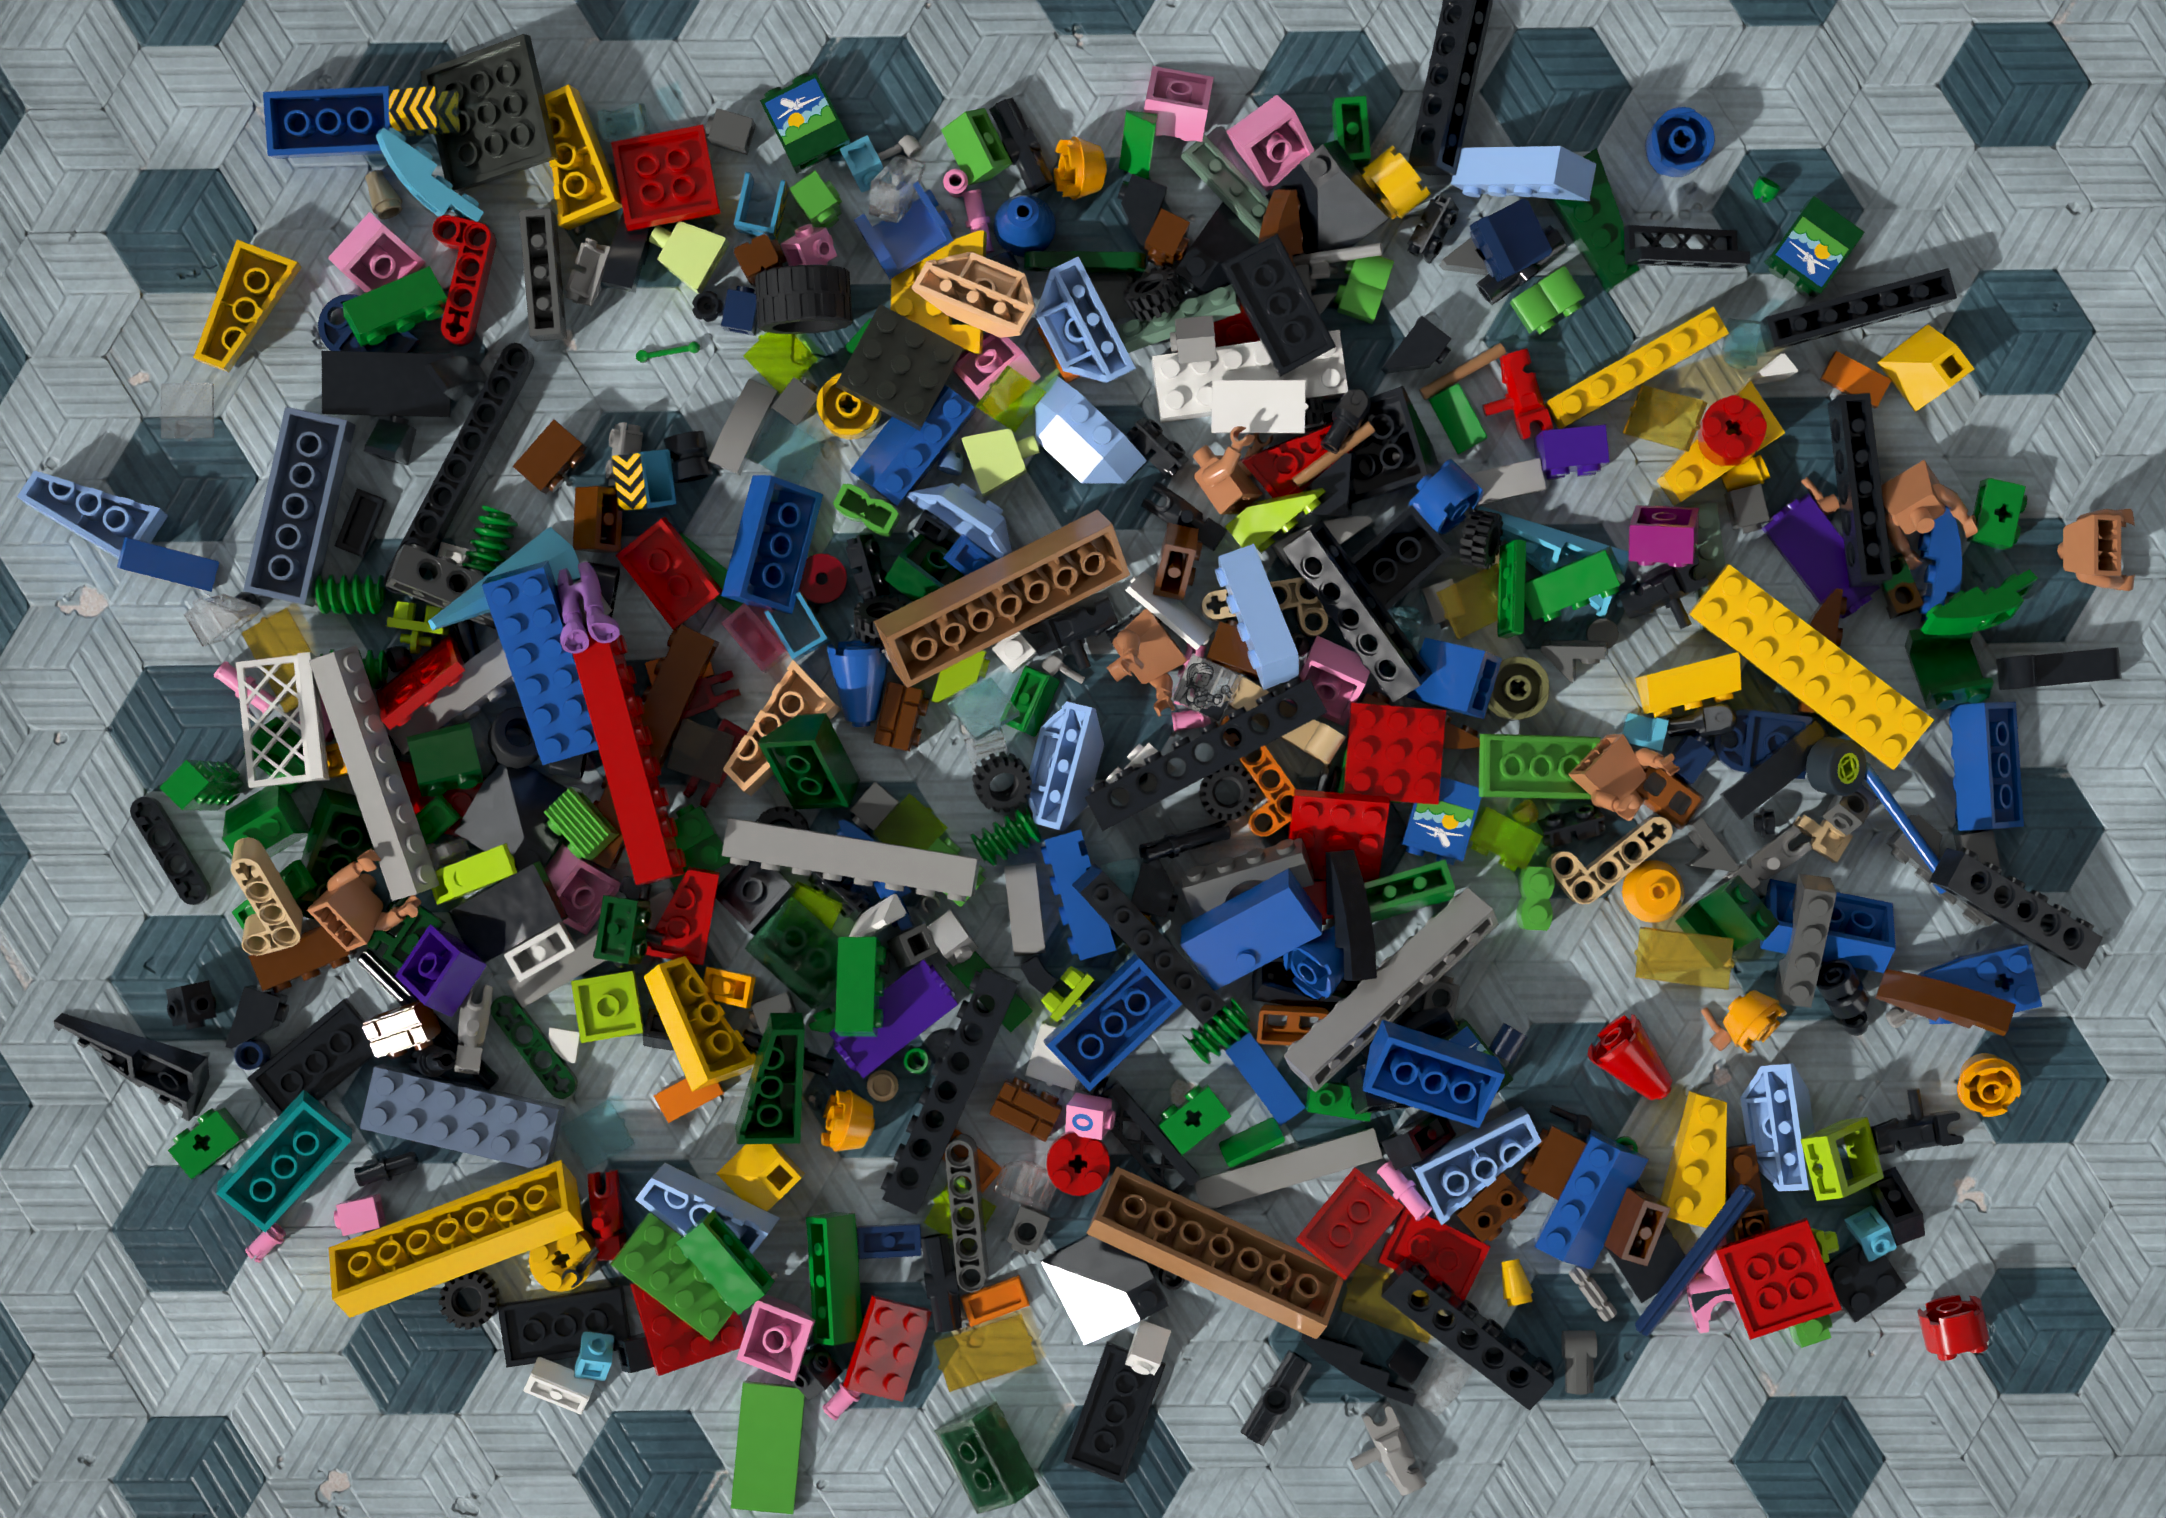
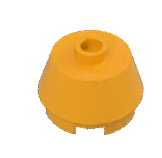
M1075 136L1070 140H1060L1055 152L1061 153L1058 168L1053 169L1056 190L1063 191L1062 197H1070L1072 200H1077L1100 191L1107 173V163L1102 148L1097 144Z
M1659 860L1642 862L1626 875L1622 886L1623 901L1629 912L1636 918L1650 923L1662 922L1671 918L1680 909L1685 895L1684 883L1678 871L1668 863Z
M1752 990L1744 997L1738 996L1729 1005V1013L1724 1018L1723 1024L1735 1046H1740L1747 1053H1751L1754 1050L1751 1044L1756 1040L1758 1042L1766 1041L1781 1024L1777 1017H1784L1787 1011L1779 1005V1000Z
M1989 1053L1974 1055L1966 1060L1961 1067L1957 1084L1958 1097L1967 1108L1980 1112L1984 1117L2004 1114L2008 1111L2007 1106L2016 1097H2020V1075L2012 1064L1996 1055Z
M836 1090V1096L831 1095L829 1097L823 1114V1118H827V1133L822 1132L820 1134L821 1144L831 1147L835 1152L863 1148L874 1130L873 1105L851 1090L845 1092Z

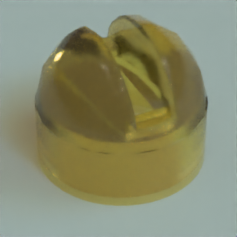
M1527 799L1517 805L1512 810L1511 815L1520 825L1530 826L1531 822L1535 823L1538 820L1539 811L1533 801Z

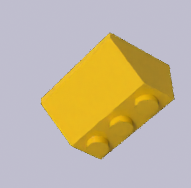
M1739 652L1635 678L1644 714L1653 713L1654 718L1673 714L1672 707L1684 705L1685 710H1690L1703 706L1702 700L1714 697L1715 703L1733 699L1732 692L1741 690Z

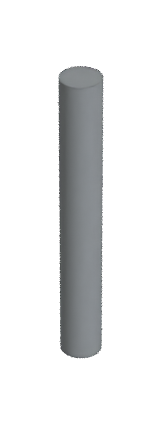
M1380 242L1293 256V262L1295 267L1307 264L1311 266L1310 260L1328 259L1329 263L1380 256L1383 255V246Z

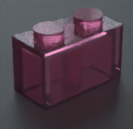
M746 603L721 623L760 670L765 673L788 654L782 643Z

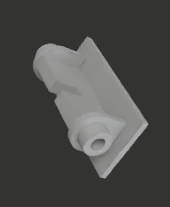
M586 238L585 242L580 244L574 264L583 267L581 273L572 269L567 286L565 287V291H567L566 298L573 300L574 303L593 306L594 300L600 291L599 286L611 246L600 245L597 241Z
M627 423L615 424V429L611 430L609 436V446L613 447L612 456L641 452L643 433L640 432L641 426L628 425V430H626ZM612 457L611 460H608L605 470V476L609 478L608 486H615Z

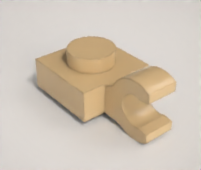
M1803 815V817L1798 816L1792 825L1799 828L1802 834L1811 837L1812 839L1809 842L1811 848L1832 863L1839 861L1853 837L1851 834L1846 836L1826 819L1819 825L1806 815Z

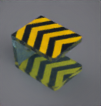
M435 86L388 90L391 128L410 136L456 133L460 131L457 91L438 92V88Z

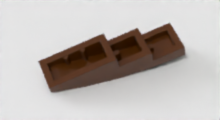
M1886 969L1883 973L1875 997L1934 1021L1940 1017L1968 1029L1975 1025L2001 1036H2005L2008 1032L2016 1004L1949 982Z

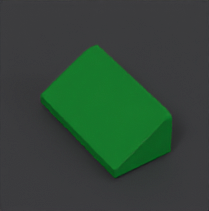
M1126 110L1119 169L1147 180L1149 179L1158 114Z
M1459 383L1428 400L1457 455L1488 438Z
M1025 665L1000 722L1036 737L1060 681Z
M1272 1117L1221 1141L1218 1145L1228 1167L1232 1168L1284 1143L1285 1138L1276 1120Z

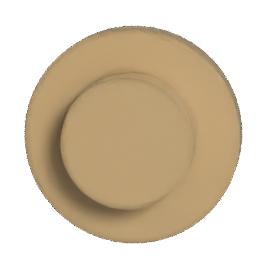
M878 1070L868 1079V1093L877 1101H888L898 1091V1080L890 1071Z

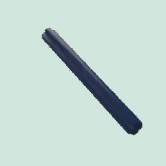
M1745 1184L1737 1187L1636 1321L1635 1326L1639 1333L1649 1336L1754 1199L1755 1193L1750 1187Z

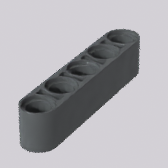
M959 1134L952 1138L947 1146L945 1161L957 1282L961 1289L973 1293L983 1287L988 1277L989 1268L977 1145L971 1136ZM958 1144L964 1145L968 1149L969 1155L964 1158L959 1157L954 1153L953 1147ZM961 1175L966 1176L971 1180L972 1186L970 1188H962L957 1184L956 1178ZM961 1207H969L974 1211L975 1217L965 1219L960 1215L959 1209ZM964 1238H972L977 1242L978 1248L968 1250L964 1247L962 1240ZM967 1269H975L980 1273L981 1278L976 1281L970 1280L966 1276L965 1271Z

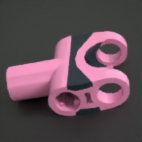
M1726 1236L1717 1247L1727 1244ZM1716 1249L1702 1266L1703 1272L1697 1273L1686 1287L1688 1304L1700 1334L1709 1332L1711 1312L1718 1303L1732 1301L1736 1304Z

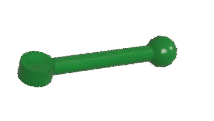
M692 341L687 346L646 352L639 350L636 353V359L640 363H646L649 358L688 351L698 353L700 344Z

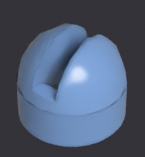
M954 450L945 451L939 459L937 469L950 475H961L964 466L962 454L959 452L955 453Z

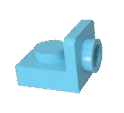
M868 135L840 148L861 192L876 188L889 179Z
M1872 1205L1844 1219L1848 1230L1860 1243L1869 1261H1873L1897 1248L1889 1225Z
M583 1332L580 1353L574 1369L575 1378L606 1380L612 1364L613 1335Z

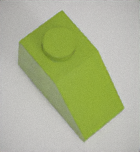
M980 651L940 671L931 701L939 704L977 684L979 677L985 678L990 664V660L985 659L987 653Z

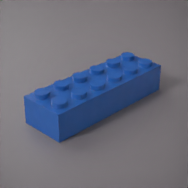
M543 561L488 577L483 582L482 588L542 765L598 750L573 654L563 650L560 642L561 632L566 624L563 620L558 588L549 561Z

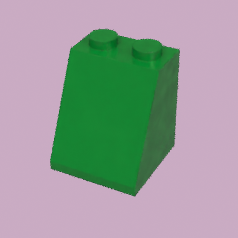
M280 785L265 787L225 811L222 839L233 856L234 845L239 839L254 838L263 845L271 858L308 836L310 828L289 792Z

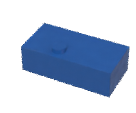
M390 86L263 92L268 156L284 159L383 154L376 139V134L383 127L387 130L390 128L388 90L396 89Z
M1288 868L1181 926L1180 945L1212 989L1216 991L1322 935V914Z
M1134 954L1043 1041L1090 1092L1177 1010L1182 1003L1145 963Z

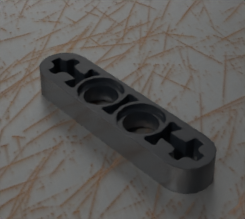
M153 797L137 798L130 807L131 817L179 897L184 903L189 905L204 903L211 894L209 882L161 803ZM142 804L152 805L153 809L149 812L150 816L154 821L161 819L162 823L155 824L148 829L147 825L153 823L148 816H140V812L143 810ZM161 828L166 829L170 834L169 843L163 847L155 842V833ZM177 855L183 856L187 863L185 870L181 873H176L171 868V860ZM193 872L194 876L189 877V880L194 886H201L202 889L198 892L200 897H190L188 894L192 890L188 881L180 883L179 879L187 877Z

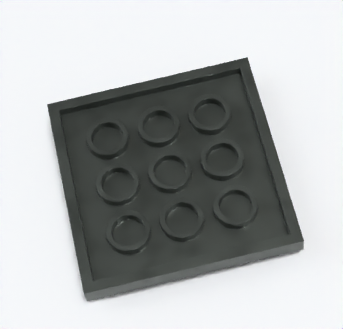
M521 34L420 71L423 87L434 86L435 93L458 92L459 132L434 134L444 178L453 185L452 190L456 193L558 159L530 35Z

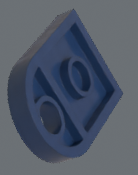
M345 294L337 296L330 300L320 313L318 320L319 335L325 346L331 351L411 353L420 342L419 339L408 331L404 333L397 331L388 335L385 340L376 345L367 344L361 347L346 320L340 325H334L331 322L332 312L339 308L343 309V302L358 295Z
M1749 709L1735 711L1738 718L1737 725L1733 729V732L1737 735L1736 745L1732 748H1727L1722 744V735L1713 736V750L1718 760L1724 766L1737 772L1747 773L1766 759L1765 757L1809 725L1812 722V717ZM1806 770L1795 779H1805Z

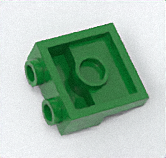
M690 804L676 812L678 818L675 819L678 836L674 838L677 849L682 848L684 852L686 866L683 867V875L669 878L675 890H677L689 867L715 871L730 863L731 857L722 856L723 843L702 806L694 808L693 804Z

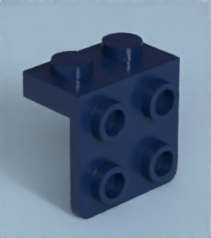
M1520 199L1489 216L1477 220L1469 226L1472 241L1478 249H1481L1486 259L1484 260L1486 269L1491 277H1495L1497 282L1550 256L1552 253V248L1529 201L1526 199Z

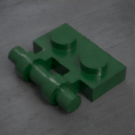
M409 896L397 899L395 902L392 901L387 907L388 912L395 907L404 905ZM422 905L417 906L418 914L416 917L412 918L406 915L405 920H403L405 924L396 937L390 933L391 929L388 931L374 930L366 945L374 951H377L382 942L389 947L382 957L400 969L428 926L432 924L442 929L446 923Z

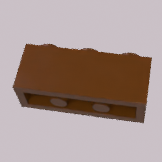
M322 926L302 933L300 941L293 947L264 955H250L248 957L262 991L273 989L274 993H278L291 988V981L302 977L303 981H307L321 975L320 969L331 964L332 969L350 963L349 956L356 954L357 951L355 948L347 952Z

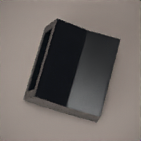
M1035 955L1019 966L1029 983L1044 996L1058 981L1053 974L1045 969L1038 955Z

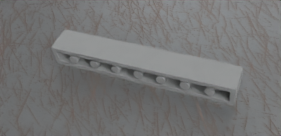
M601 594L604 614L608 615L612 612V609ZM582 599L581 601H579V605L583 617L582 623L585 629L587 630V616L585 615L584 603ZM500 638L464 664L465 671L463 672V677L451 687L446 685L438 692L437 698L431 704L425 707L421 705L412 712L413 716L407 723L400 727L396 725L391 730L384 724L385 729L402 755L411 756L406 737L454 726L464 719L466 721L471 720L481 713L480 707L489 701L492 703L499 700L507 693L505 689L512 685L514 680Z
M357 645L309 660L374 850L381 859L379 864L392 901L416 895L439 886Z
M728 818L722 856L731 857V864L749 866L750 860L761 862L762 869L779 871L780 866L792 867L793 874L810 876L811 871L823 872V879L841 881L842 876L854 878V884L872 886L873 881L885 883V889L904 891V886L917 888L916 894L935 897V891L948 893L947 899L966 902L967 896H975L980 858L735 818Z
M1468 887L1461 894L1455 895L1447 907L1438 915L1432 916L1427 921L1425 927L1415 936L1409 937L1404 942L1402 948L1381 963L1380 968L1377 969L1376 979L1362 980L1347 998L1338 1001L1334 1009L1325 1018L1315 1022L1311 1030L1302 1039L1290 1045L1288 1051L1284 1054L1290 1069L1314 1092L1319 1090L1374 1039L1382 1019L1393 1022L1499 925L1494 910Z

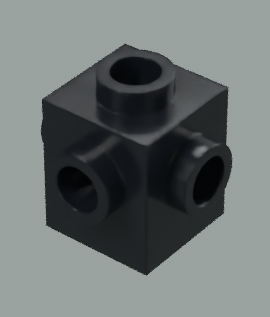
M209 980L166 989L168 999L167 1012L172 1019L173 1026L185 1024L186 1030L204 1027L206 1026V1019L217 1017L215 1011L216 999L211 992Z
M816 1344L809 1350L806 1348L796 1381H792V1383L808 1400H811L826 1390L843 1371L831 1358V1355L820 1344Z

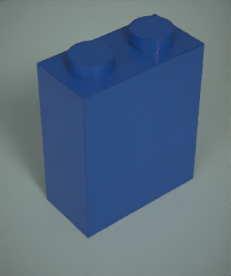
M1425 637L1419 655L1432 674L1421 686L1409 692L1407 698L1425 705L1484 719L1502 658L1483 650Z

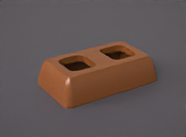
M1648 766L1644 769L1646 779L1635 790L1643 798L1645 806L1668 820L1677 829L1682 830L1703 803L1704 796L1676 775L1669 776L1662 768L1655 769ZM1653 772H1656L1666 780V785L1658 796H1653L1644 789V783ZM1678 791H1682L1692 800L1682 815L1669 807V802Z
M1265 1004L1259 1012L1257 1042L1259 1044L1290 1046L1295 1041L1302 1039L1311 1030L1310 1027H1301L1299 1025L1300 1016L1318 1017V1020L1325 1018L1329 1011L1323 1007ZM1269 1014L1287 1015V1023L1284 1026L1269 1025Z

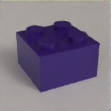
M1606 424L1545 430L1533 438L1535 458H1540L1543 475H1546V480L1565 478V475H1569L1570 472H1577L1578 477L1596 475V472H1600L1601 468L1610 462Z
M430 924L395 977L425 1006L452 1017L463 1003L475 982L480 978L487 964L457 936Z

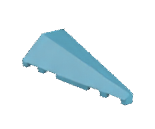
M1483 506L1478 508V510L1498 513L1502 516L1503 526L1501 529L1503 530V535L1500 537V540H1506L1507 542L1516 539L1526 541V561L1543 574L1609 547L1596 541ZM1611 546L1623 576H1625L1629 564V552ZM1616 593L1606 598H1602L1600 594L1589 598L1590 605L1597 610L1596 615L1601 618L1606 617Z
M551 527L544 530L431 618L428 622L432 631L490 612L482 588L483 582L488 577L548 560L557 588L559 571L565 568L569 570L573 582H577L581 579L578 564L580 563L573 546Z

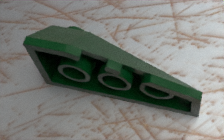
M323 788L313 814L301 859L317 885L296 902L302 911L303 917L315 919L307 909L327 890V882L334 874L350 863L358 862L357 858L367 850H374L357 798L353 794Z

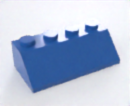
M944 385L920 431L891 417L851 468L850 472L896 508L900 509L907 500V494L917 488L976 412L975 407L950 387Z
M772 475L752 476L721 596L751 606L786 614L793 613L797 598L796 593L801 583L823 498L822 493Z
M2016 702L1954 705L1951 707L1949 725L1952 729L1953 740L1951 756L1954 760L1955 776L1953 778V787L1956 791L1957 807L1955 809V819L1958 823V831L2023 827Z
M1774 879L1769 880L1764 905L1772 912L1779 925L1766 940H1760V949L1787 954L1792 935V902L1796 884ZM1837 892L1822 961L1829 962L1836 959H1844L1849 961L1854 968L1884 973L1896 949L1893 903Z
M1382 1019L1370 1045L1362 1088L1365 1092L1480 1128L1505 1073L1498 1057Z
M1594 1130L1590 1131L1585 1141L1586 1146L1559 1199H1555L1535 1238L1534 1245L1535 1248L1562 1262L1588 1269L1593 1268L1604 1247L1627 1187L1634 1189L1649 1160L1646 1156Z

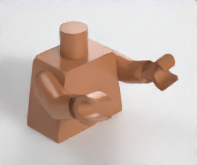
M1236 426L1230 434L1233 443L1231 447H1227L1224 455H1215L1208 445L1203 446L1194 453L1193 458L1201 467L1194 474V478L1220 515L1240 514L1263 494L1249 478L1252 473L1239 460L1242 455L1240 452L1243 446H1249L1253 441V446L1249 447L1244 458L1262 451L1265 446L1272 443L1273 435L1268 438L1267 442H1262L1259 439V433H1254V435L1248 434L1239 441L1238 435L1246 427Z
M1925 460L1881 485L1884 511L1886 512L1887 537L1896 551L1902 554L1910 570H1915L1923 562L1918 560L1920 558L1918 553L1910 549L1908 539L1904 533L1911 534L1916 530L1919 533L1930 532L1935 526L1934 520L1945 513V506L1960 521L1966 538L1978 532L1974 515L1968 516V509L1958 494L1939 483V480Z
M2101 509L2078 516L2076 522L2066 525L2063 529V542L2057 548L2058 556L2063 560L2064 570L2076 573L2077 579L2083 583L2107 589L2133 590L2135 574L2131 576L2121 575V527H2126V523L2135 526L2133 511L2131 509Z
M1146 608L1113 639L1112 644L1120 658L1107 666V669L1117 682L1126 675L1132 676L1131 672H1133L1142 684L1149 682L1154 686L1158 700L1153 707L1160 717L1162 716V710L1165 708H1170L1172 711L1175 710L1171 700L1173 680L1167 672L1187 662V659L1155 615Z
M1624 734L1606 735L1568 775L1591 795L1592 803L1595 806L1616 812L1622 818L1631 821L1644 802L1643 798L1635 790L1646 779L1644 769L1648 766L1655 769L1662 768L1669 776H1672L1680 768L1672 762L1675 759L1672 753L1664 757V755L1649 748H1641L1634 752Z
M372 849L357 858L358 862L354 861L334 874L327 882V890L307 909L347 952L367 944L374 930L388 931L405 920L406 915L412 918L416 917L418 914L417 906L421 904V900L412 895L404 905L395 907L387 913L381 912L383 903L372 892L377 884L376 880L369 874L360 875L364 870L370 872L377 868L373 861H381Z

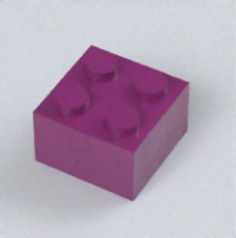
M1636 505L1629 525V561H1636L1638 565L1642 566L1654 565L1655 562L1668 563L1672 567H1684L1688 564H1693L1698 545L1699 508Z

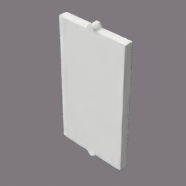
M1212 380V403L1209 404V409L1212 410L1211 433H1231L1232 429L1236 426L1246 427L1240 433H1305V411L1309 408L1308 404H1306V380Z
M1143 571L1138 577L1134 576L1132 578L1131 584L1125 591L1195 650H1198L1202 644L1206 645L1209 642V636L1214 630L1179 600L1153 595L1154 579Z

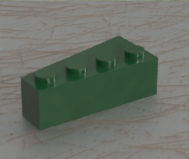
M770 1013L735 1124L737 1144H800L805 1036L802 1013Z

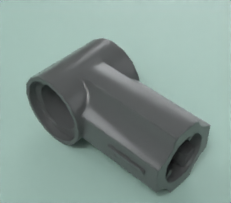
M1595 1330L1562 1331L1561 1349L1563 1359H1565V1391L1579 1395L1594 1393L1593 1359H1596L1597 1356Z

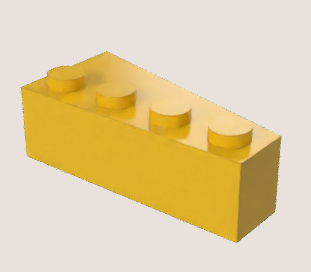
M685 956L658 964L644 976V980L692 1092L744 1074L754 1066L756 1055L749 1053L742 1043L744 1038L738 1030L734 1031L723 1016L726 1013L720 1004L716 1005L707 993L709 989Z

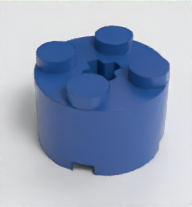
M1677 107L1665 112L1655 122L1647 134L1645 152L1648 161L1658 174L1669 177H1684L1696 171L1706 161L1714 146L1715 136L1713 127L1705 116L1703 117L1695 112L1696 110L1689 107ZM1677 137L1679 142L1685 143L1682 148L1674 142Z
M1449 459L1433 477L1427 474L1419 481L1416 486L1419 492L1411 499L1409 505H1412L1438 534L1441 533L1443 535L1454 529L1466 518L1464 515L1465 511L1469 506L1472 509L1477 506L1484 491L1457 463Z

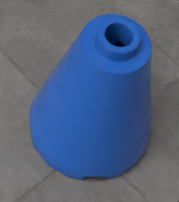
M1017 195L1006 200L997 210L993 223L994 234L1000 246L1007 252L1012 251L1014 255L1023 258L1025 252L1046 250L1054 237L1056 228L1055 217L1050 207L1043 200L1032 195Z
M861 640L838 642V648L836 649L832 644L827 646V653L846 721L852 722L853 727H868L871 725L870 721L877 719L888 664L885 653L881 652L885 647H873L870 645V642L865 644Z
M1335 925L1323 930L1322 935L1283 955L1286 971L1291 968L1295 975L1292 979L1293 983L1304 994L1313 999L1319 1000L1322 996L1326 999L1331 996L1344 978V948L1335 947Z

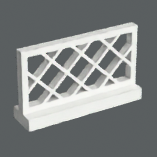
M311 652L297 653V655L236 662L249 788L329 780L320 691L309 660L315 659L316 655ZM294 663L295 676L287 685L274 676L282 664ZM274 665L270 671L264 668V666ZM258 667L267 675L254 689L246 682L245 669ZM271 678L284 687L273 703L260 693ZM295 683H296L297 693H296L294 690L291 689V688L294 686ZM247 688L252 691L249 697L247 695ZM288 692L298 698V707L291 716L277 707ZM256 696L270 705L259 720L249 713V704ZM274 709L288 719L276 734L263 724ZM298 715L300 717V724L295 721ZM250 719L256 723L252 728ZM291 723L301 730L302 736L294 748L280 738ZM259 727L273 736L262 751L252 743V736ZM277 741L290 750V753L280 765L266 755ZM302 745H303V755H302L300 752H298V750L301 748ZM253 750L259 754L255 760ZM295 754L304 761L306 775L292 776L284 769ZM263 758L277 768L268 779L256 780L255 768ZM280 772L287 776L276 778L280 774Z

